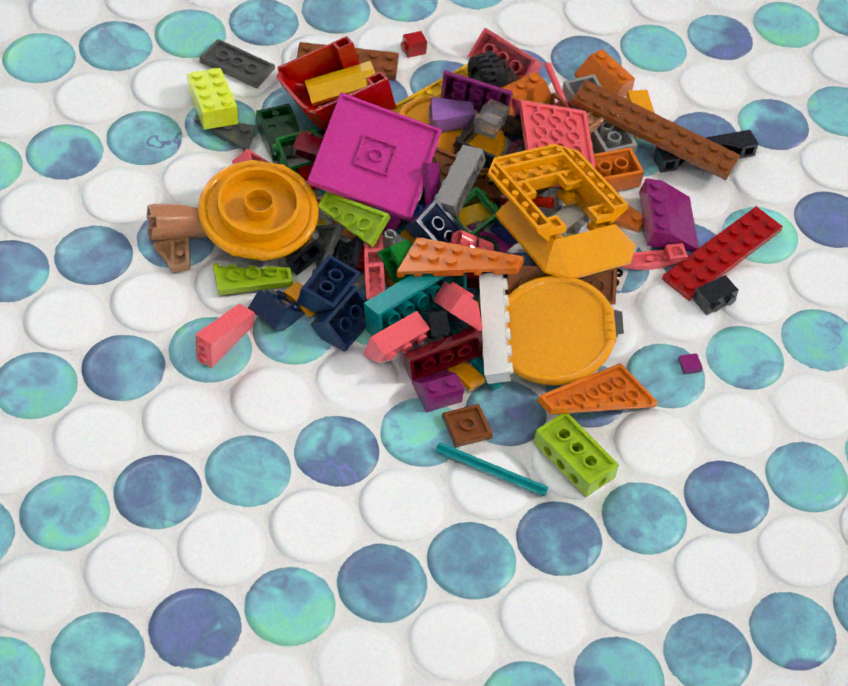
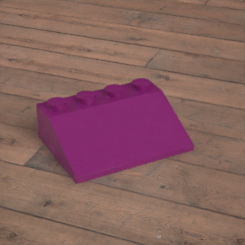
M444 70L440 98L473 102V109L477 112H481L487 105L506 114L509 113L514 96L512 91Z
M645 178L639 191L647 246L665 248V245L683 243L686 251L695 252L699 249L690 197L662 180Z

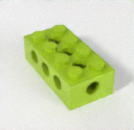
M569 413L560 414L536 430L533 444L585 497H588L616 478L619 464Z

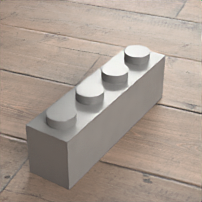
M463 145L461 150L457 152L453 165L449 167L448 175L442 181L439 193L434 197L451 216L458 217L486 161L483 149Z

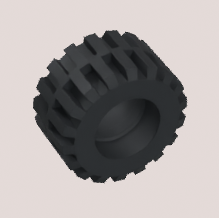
M489 51L469 58L467 67L469 78L500 88L506 85L504 66L495 52Z

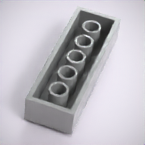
M595 74L563 82L562 91L572 108L580 109L572 105L571 101L585 80L602 87ZM606 121L590 134L591 141L594 143L593 151L595 154L629 147L636 154L638 144L633 136Z

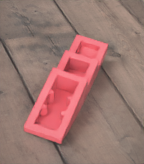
M382 233L373 248L364 242L367 301L386 290L385 267L377 254V251L384 249Z

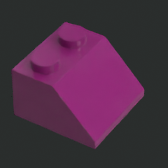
M447 370L412 380L411 382L426 413L463 401L465 388L457 373Z

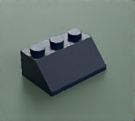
M434 199L405 226V229L415 240L419 237L451 243L452 233L458 230L465 231L437 199Z
M328 255L301 288L297 303L312 312L334 310L361 273L335 257Z
M352 286L334 310L322 311L310 325L322 340L344 352L366 328L364 303L367 300L357 286Z

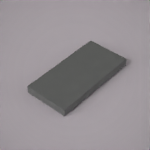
M217 39L199 58L200 63L211 68H221L224 74L256 89L275 70V64L220 39Z

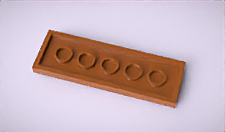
M299 42L297 58L321 48L325 44ZM355 48L359 64L371 61L375 74L382 71L389 80L396 81L398 52Z
M522 265L518 274H506L508 281L506 295H509L514 289L530 280L553 275L544 273L539 266ZM617 268L577 278L595 287L606 297L610 304L616 305Z

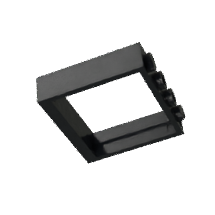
M486 105L481 112H478L476 118L470 121L469 126L463 129L459 138L456 137L453 144V153L457 154L463 145L474 147L469 143L485 124L524 140L521 120ZM524 143L520 146L516 153L525 151ZM483 151L486 161L482 168L490 169L493 159L497 156Z

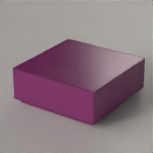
M697 353L679 355L678 361L683 374L702 372L703 367Z

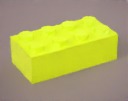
M221 68L187 73L188 92L203 129L238 124L237 105Z

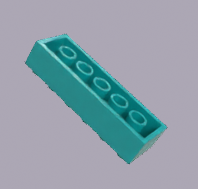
M464 273V276L422 274V277H414V274H411L364 303L366 331L373 336L416 311L429 310L438 306L439 304L434 302L433 299L444 281L448 284L454 282L467 290L466 273Z

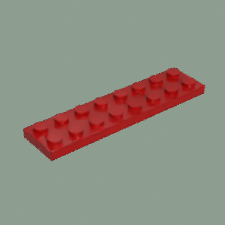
M755 206L690 254L687 260L678 263L663 274L662 280L690 301L694 298L696 288L722 277L780 233L783 226Z

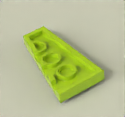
M327 191L318 205L319 210L372 248L390 219L388 213Z
M213 263L218 296L258 291L259 289L267 290L290 287L293 285L291 270L288 267L265 266L264 269H261L254 265H248L247 268L237 267L236 264H229L227 267L219 266V263Z

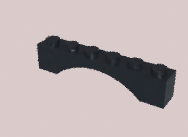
M751 130L705 137L739 154V159L755 156L759 145ZM656 146L653 160L660 173L677 170L685 162V160Z

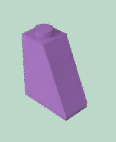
M431 98L428 110L429 125L442 129V132L467 128L470 121L476 118L473 102Z

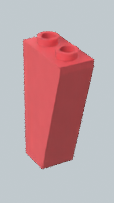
M238 304L196 334V359L200 363L212 368L255 325V312Z

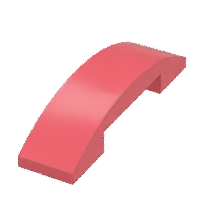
M683 243L665 245L664 250L633 253L631 263L620 267L631 270L659 269L683 262L688 259V255Z

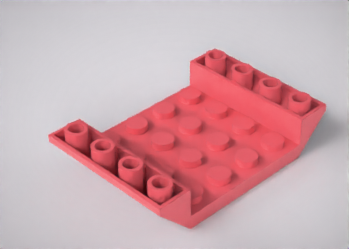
M512 99L513 113L521 117L525 150L557 144L579 151L594 168L596 167L586 111ZM559 184L550 188L562 189L563 187Z

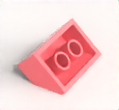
M444 281L433 301L477 330L481 331L483 329L478 302L472 299L474 295L454 282L448 284Z
M416 311L371 336L363 354L365 357L378 363L386 360L389 362L401 351L405 353L410 350L415 343H423L428 338L427 335L430 328Z

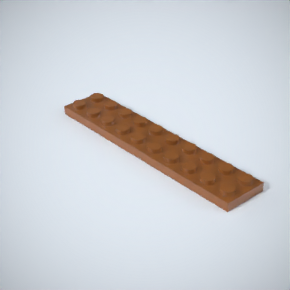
M585 80L572 98V105L586 112H592V115L598 118L602 116L606 122L724 180H727L739 160V154L588 80Z

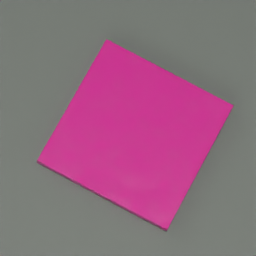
M341 92L306 184L410 222L424 185L423 164L431 163L442 129Z

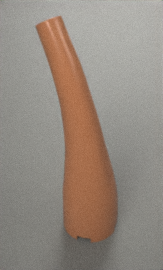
M165 203L149 204L147 206L149 225L147 232L150 241H163L189 237V239L208 238L199 220L198 207Z

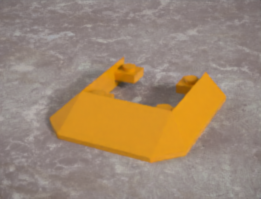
M557 144L495 157L488 171V176L530 225L547 241H549L550 236L566 232L567 226L557 215L546 217L531 200L536 198L537 192L535 190L559 184L565 191L576 189L590 204V207H587L586 214L595 224L606 222L608 225H611L629 207V204L579 151Z
M563 188L558 189L557 196L566 206L576 204L586 214L587 207H590V204L576 189L567 191ZM510 200L495 214L497 219L544 273L560 278H581L630 264L636 246L614 222L611 225H608L606 222L595 224L591 220L586 227L589 231L567 237L560 233L550 236L549 241H547L530 225Z

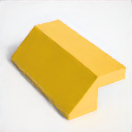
M371 61L306 80L305 83L312 106L338 99L341 92L348 95L366 87L367 82L365 78L375 74Z

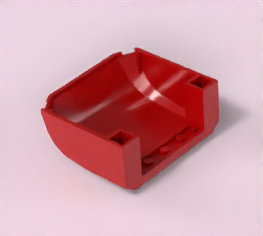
M345 36L277 67V81L313 123L323 131L327 130L338 99L312 106L305 81L358 65L359 60L354 43ZM382 71L365 78L367 82L366 87L348 94L390 111L396 109L389 79Z

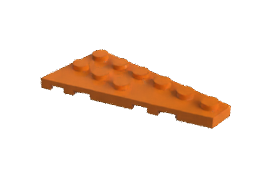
M417 237L397 270V278L404 277V274H414V277H422V274L464 276V273L474 272V275H482V272H492L494 275L518 274L524 259L523 256Z
M621 363L542 394L537 400L549 414L656 407L658 403Z

